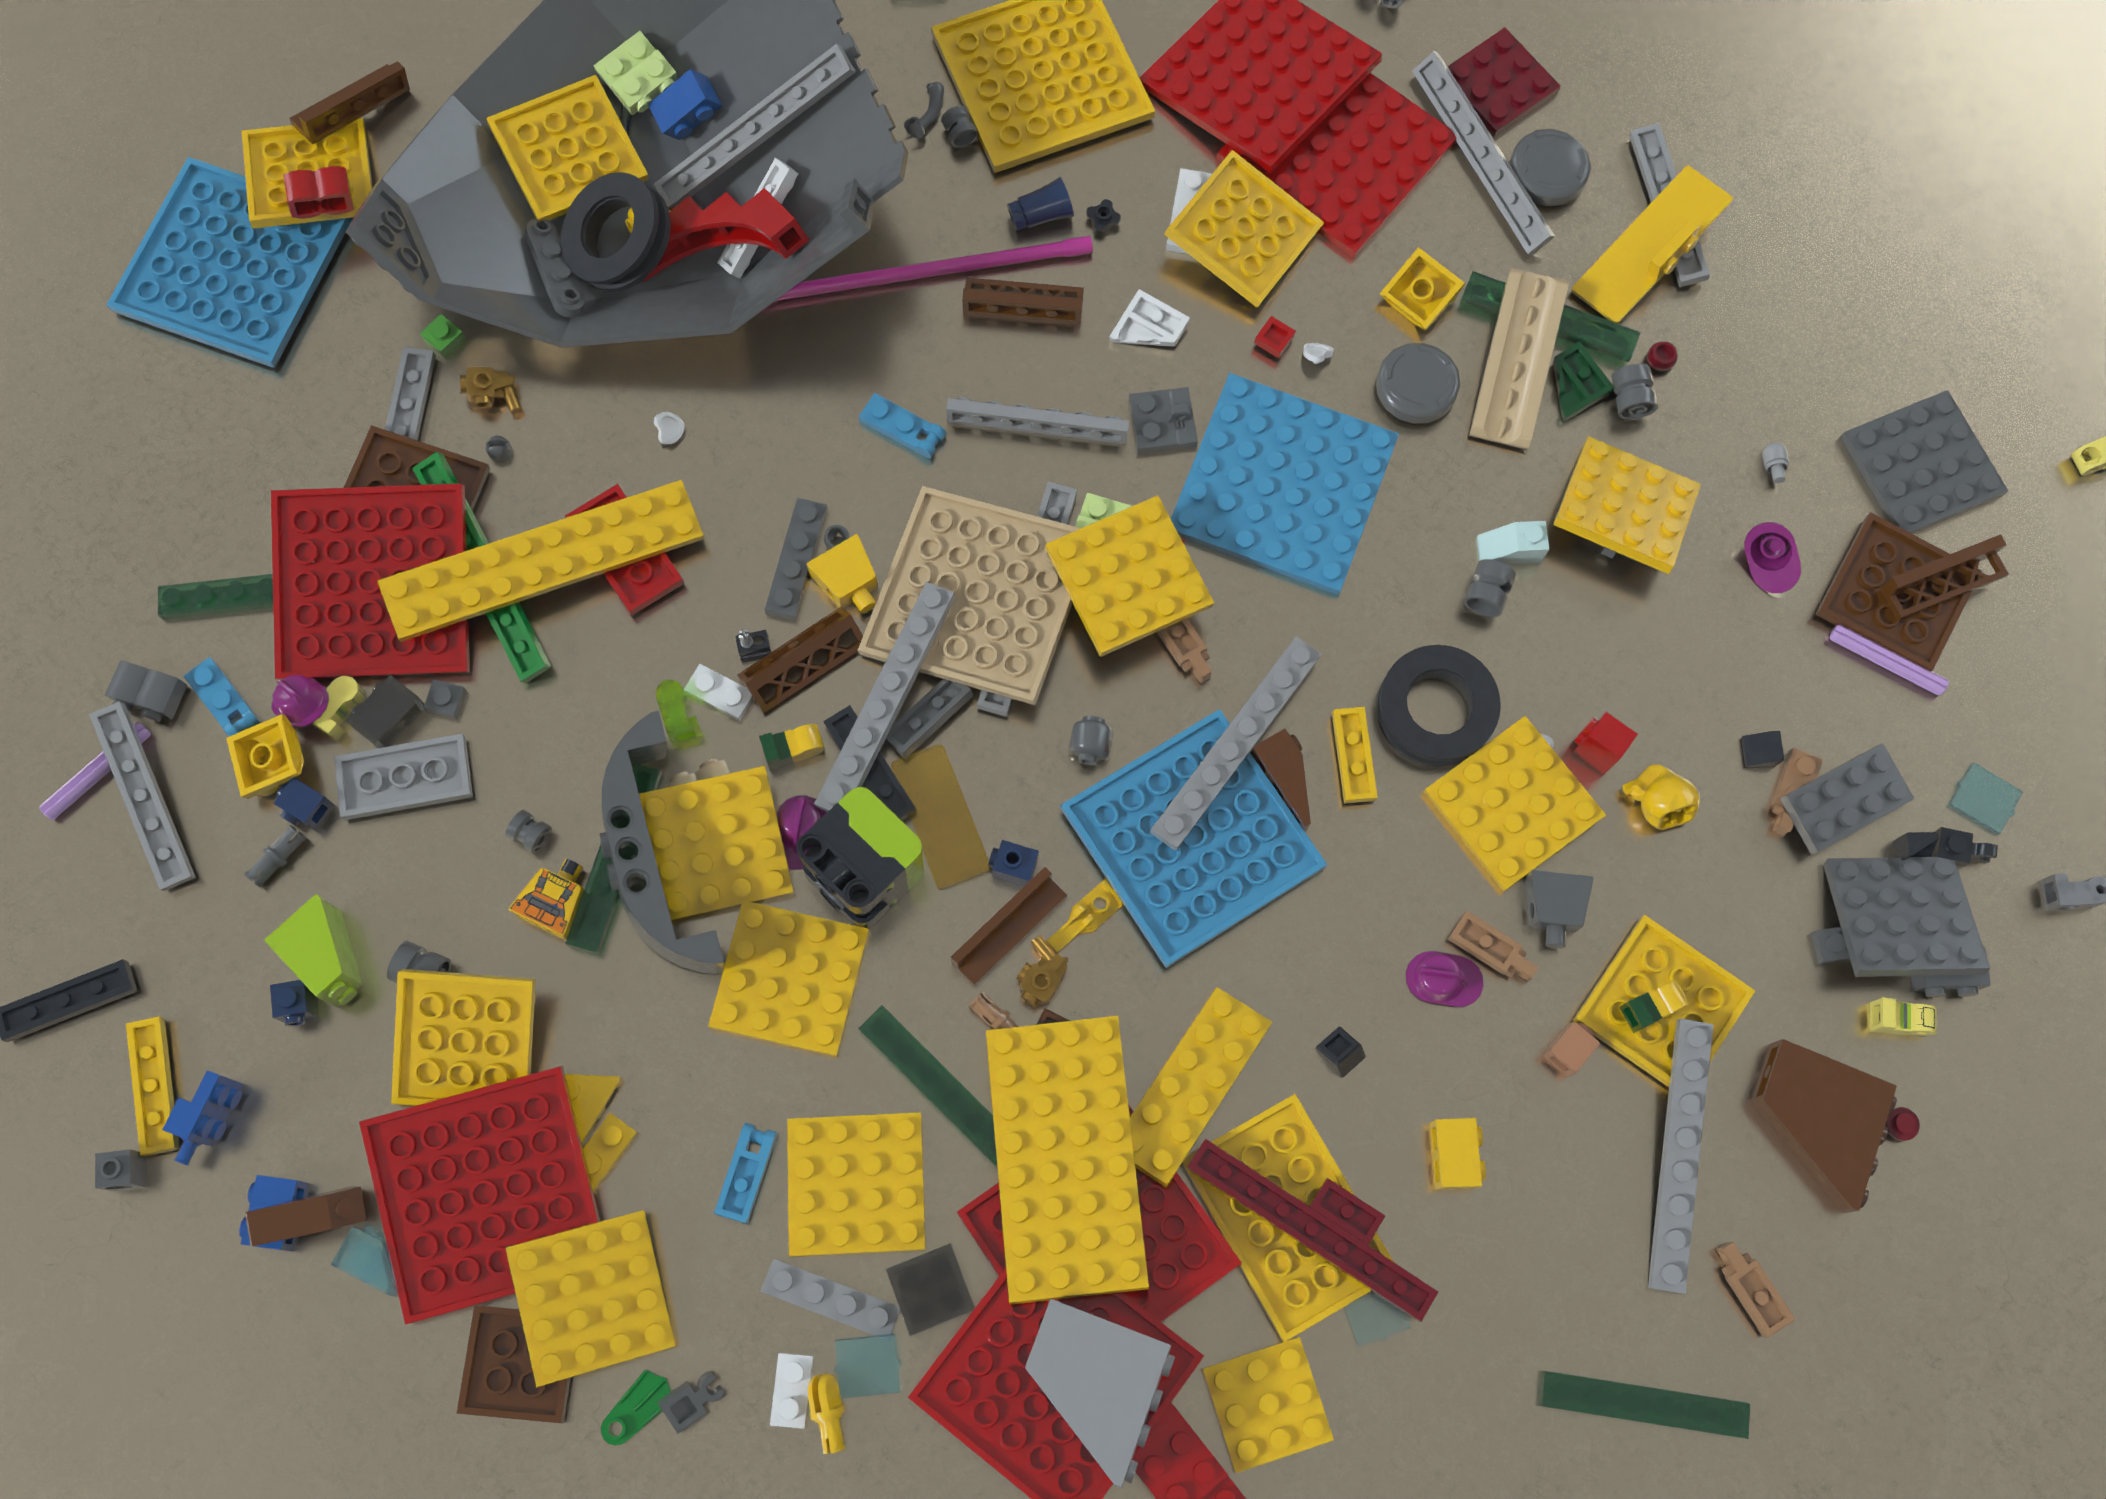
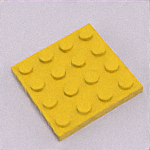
M596 75L486 118L498 145L539 222L541 220L549 221L567 214L576 196L589 183L603 175L623 172L632 174L643 182L649 180L646 169Z
M363 118L353 121L314 144H311L292 125L242 130L248 214L252 229L355 217L372 189L366 129ZM328 166L346 168L354 210L339 215L321 214L306 219L293 218L291 216L287 203L284 174L296 170L316 171Z
M1232 150L1170 224L1164 235L1258 308L1324 222Z
M1588 436L1553 525L1669 574L1675 565L1701 484Z
M1158 495L1048 542L1045 545V549L1100 657L1205 611L1214 605L1207 587Z
M1526 716L1522 717L1424 790L1426 796L1503 892L1606 816L1605 812Z
M766 766L639 793L671 920L740 905L744 901L753 902L794 892Z
M749 901L742 902L708 1027L837 1058L870 932L869 929Z
M1643 915L1573 1021L1577 1024L1582 1023L1588 1026L1597 1038L1669 1087L1676 1020L1686 1019L1714 1024L1710 1053L1711 1062L1755 993V990L1654 920ZM1677 980L1690 1004L1633 1033L1619 1006L1653 989L1656 990Z
M410 969L399 970L397 975L391 1104L417 1106L530 1075L536 979Z
M921 1112L787 1119L789 1257L926 1250Z
M644 1210L506 1247L536 1387L675 1347Z

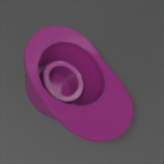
M1763 522L1754 526L1747 533L1744 546L1750 572L1755 583L1762 590L1770 593H1784L1791 590L1798 583L1801 576V561L1796 541L1791 531L1775 522Z
M291 675L283 680L279 679L276 681L277 686L272 694L271 709L276 716L286 715L293 727H304L312 724L326 710L329 702L328 692L315 679L302 675Z
M799 795L787 799L780 805L777 812L787 863L791 870L803 869L796 848L798 840L826 814V811L815 806L816 799L807 795ZM810 845L806 848L804 855H806L808 849L811 848L813 845Z
M1437 951L1423 952L1411 960L1406 970V983L1411 993L1418 999L1430 1003L1465 1007L1474 1003L1481 996L1484 987L1483 975L1479 967L1472 960L1460 955Z

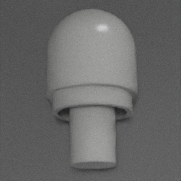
M1772 442L1763 449V464L1767 473L1772 474L1773 482L1782 483L1786 480L1784 471L1788 469L1789 465L1788 452L1783 444Z

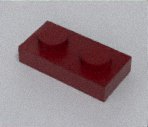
M1329 1178L1324 1180L1309 1207L1367 1245H1369L1385 1218L1384 1214Z

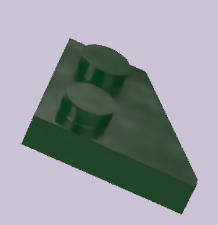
M1580 341L1554 357L1553 364L1561 417L1564 422L1613 392L1615 387Z

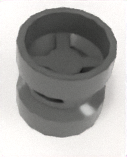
M962 105L950 108L941 117L944 128L950 132L949 139L951 144L956 148L966 147L972 144L978 137L976 126L970 122L971 115L968 109Z
M521 810L510 821L505 836L514 842H522L526 850L535 854L548 841L552 827L543 821H535L532 814L526 810Z

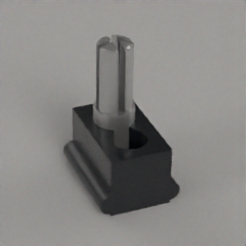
M741 629L738 635L735 636L741 661L764 657L771 653L766 630L749 633L747 629H744L745 634H743ZM763 641L761 645H756L757 642Z

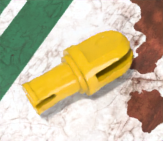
M831 1374L814 1375L808 1383L810 1418L819 1424L823 1454L836 1453L845 1449L839 1419L842 1417L845 1409L841 1401L837 1380Z

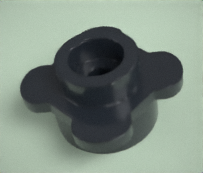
M1108 199L1102 200L1101 204L1095 207H1088L1086 211L1087 217L1092 218V225L1098 231H1107L1121 220V215L1115 212L1112 201Z

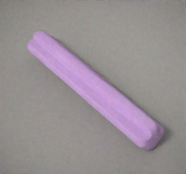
M1841 624L1835 626L1830 634L1831 641L1936 695L1943 694L1949 685L1948 679L1925 669Z
M136 722L133 725L142 744L150 737L151 733L143 724ZM104 751L40 805V811L51 820L56 819L111 771Z

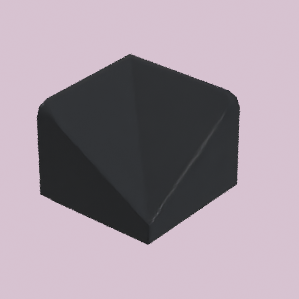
M1907 832L1894 841L1895 856L1901 857L1902 861L1909 857H1931L1939 840V833Z

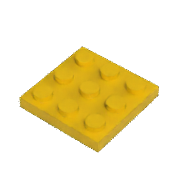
M1300 1337L1202 1368L1234 1473L1334 1440Z

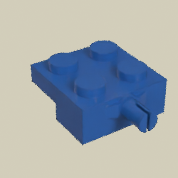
M207 1070L192 1101L178 1097L162 1129L181 1137L184 1141L174 1161L189 1165L197 1146L199 1147L204 1144L213 1147L215 1141L222 1137L226 1129L225 1121L231 1109L238 1105L242 1097L241 1089L244 1085L243 1083Z

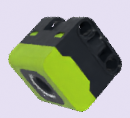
M857 787L849 791L800 837L796 846L808 881L851 924L868 929L873 927L922 879L925 871L922 844L918 836L870 790L863 787ZM810 845H813L811 848L808 849L806 855H804L806 848ZM872 910L871 914L866 918H858L857 916H855V914L859 916H865Z

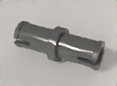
M289 825L271 847L267 845L263 849L264 854L244 875L252 881L262 871L254 879V884L262 887L263 883L279 866L284 867L288 861L286 859L302 841H305L306 837L299 831L289 841L297 832L296 828Z

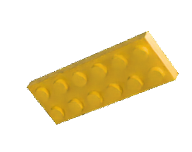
M1215 988L1130 1116L1135 1168L1167 1188L1271 1027L1272 1021L1220 988Z

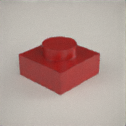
M1270 316L1255 337L1254 344L1280 358L1295 337L1296 330Z

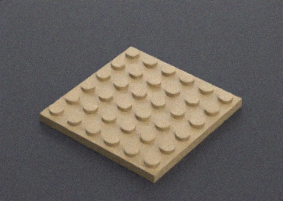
M922 486L859 645V654L886 662L925 583L929 582L954 592L956 599L919 672L1035 705L1073 603L1045 549V545L1081 528Z

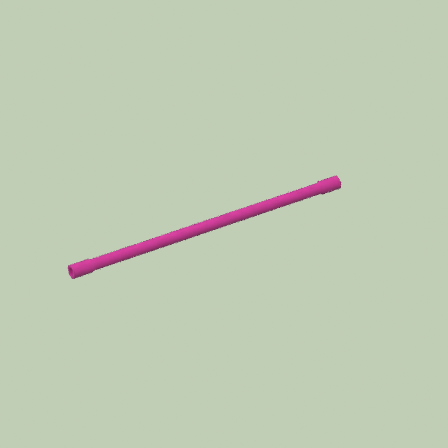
M1089 235L1065 239L1061 242L802 281L775 301L1062 256L1072 257L1092 254V240Z

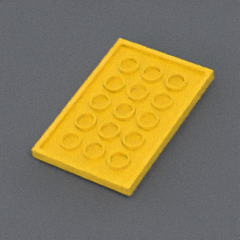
M1296 1094L1212 1141L1213 1144L1308 1206L1326 1178H1329L1355 1195ZM1198 1150L1187 1155L1181 1165L1218 1230L1242 1262V1265L1239 1267L1282 1342L1288 1341L1371 1291L1188 1170L1187 1167ZM1376 1232L1369 1246L1393 1261Z

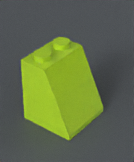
M318 894L310 898L264 939L270 948L317 998L335 1007L350 1002L357 995L356 990L363 985L342 913L336 906Z

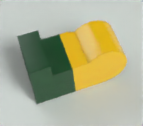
M806 724L794 730L790 729L773 735L770 732L759 736L770 771L811 758L822 753L825 749L817 724Z
M1674 980L1656 990L1653 989L1619 1006L1631 1030L1635 1033L1690 1004L1678 981Z

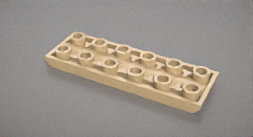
M1510 267L1469 436L1526 450L1529 449L1569 281Z

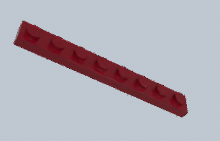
M1206 1138L1189 1163L1188 1170L1418 1322H1422L1439 1291Z

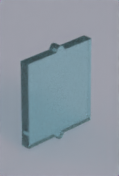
M1974 762L1970 765L1963 780L1957 782L1958 789L1949 806L1999 835L2009 817L2015 815L2014 808L2023 791Z
M1373 1291L1368 1292L1344 1307L1358 1347L1379 1339L1386 1341L1388 1336L1411 1328L1405 1312Z
M896 1334L835 1340L837 1365L834 1367V1372L838 1373L841 1398L900 1392L898 1367L901 1366V1360L897 1357Z

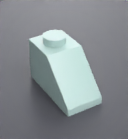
M1546 521L1514 522L1479 534L1476 537L1479 561L1491 559L1506 565L1541 563L1549 551Z

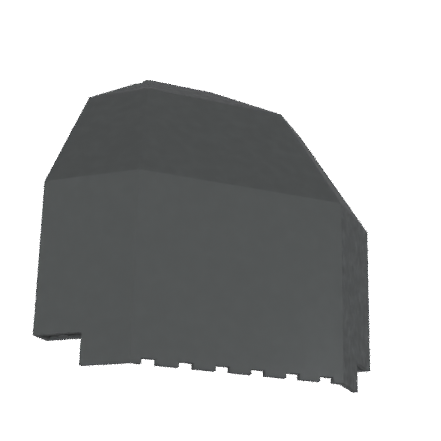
M543 0L450 95L371 189L347 228L346 233L357 246L370 254L382 269L387 270L398 280L404 290L412 293L418 300L561 348L731 334L870 230L875 201L904 180L909 152L904 142H897L892 133V130L896 128L895 123L886 105L882 104L879 106L874 95L879 90L869 70L866 68L862 70L857 60L861 53L851 33L847 32L845 34L840 25L844 18L835 0ZM638 31H641L656 50L658 49L673 67L678 79L690 69L707 76L722 104L710 119L700 123L692 130L688 137L681 140L662 134L650 108L641 113L638 111L632 116L628 137L648 173L649 180L644 181V183L657 191L654 183L836 43L843 47L855 70L853 75L691 197L704 210L727 192L742 206L754 197L776 157L799 173L795 179L794 186L788 192L781 205L796 219L809 238L806 244L787 259L774 250L759 245L751 258L748 268L745 269L740 279L728 273L717 263L727 245L705 249L684 257L664 268L646 282L641 281L637 285L623 291H604L576 276L585 297L583 312L577 317L569 318L555 311L525 239L527 223L536 217L486 118L594 75L598 77L619 118L622 103L596 72L593 65ZM631 207L621 208L614 212L603 224L598 235L597 244L600 258L610 257L615 254L628 241L631 233L625 220L628 218V210ZM566 214L549 220L555 225L560 239Z

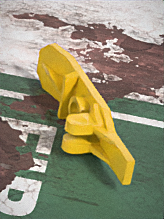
M1107 878L1072 907L1069 920L1046 940L1056 953L1063 949L1077 935L1094 932L1124 906ZM1101 899L1105 902L1106 907L1097 909L1094 906V901Z

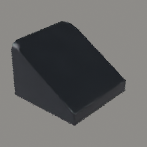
M1768 731L1741 737L1745 767L1777 766L1784 761L1780 731Z
M1340 1026L1316 1046L1318 1052L1341 1077L1346 1076L1366 1057L1362 1045Z

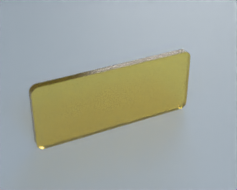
M935 745L913 753L906 759L900 758L891 763V770L917 809V812L910 815V819L921 841L922 850L936 886L939 889H945L989 872L991 866H988V856L945 748L942 745Z

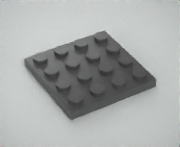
M1948 390L1845 431L1840 436L1888 521L1911 534L2002 497L2009 491Z
M1901 857L1828 858L1823 866L1855 977L1986 975L1990 970V965L1955 860L1941 857H1909L1903 861Z

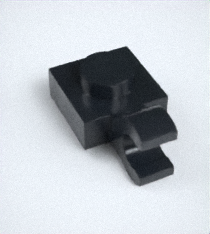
M1940 827L1936 830V833H1939V840L1934 849L1933 857L1955 860L1956 865L1964 867L1970 864L1971 859L1989 863L1990 858H1997L1998 845L1992 843H1973L1974 833Z

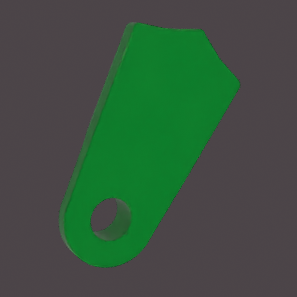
M644 1370L603 1420L601 1435L605 1442L615 1446L624 1444L663 1411L657 1402L671 1392L668 1379L656 1375L649 1370ZM614 1422H619L622 1425V1432L618 1436L611 1433V1425Z

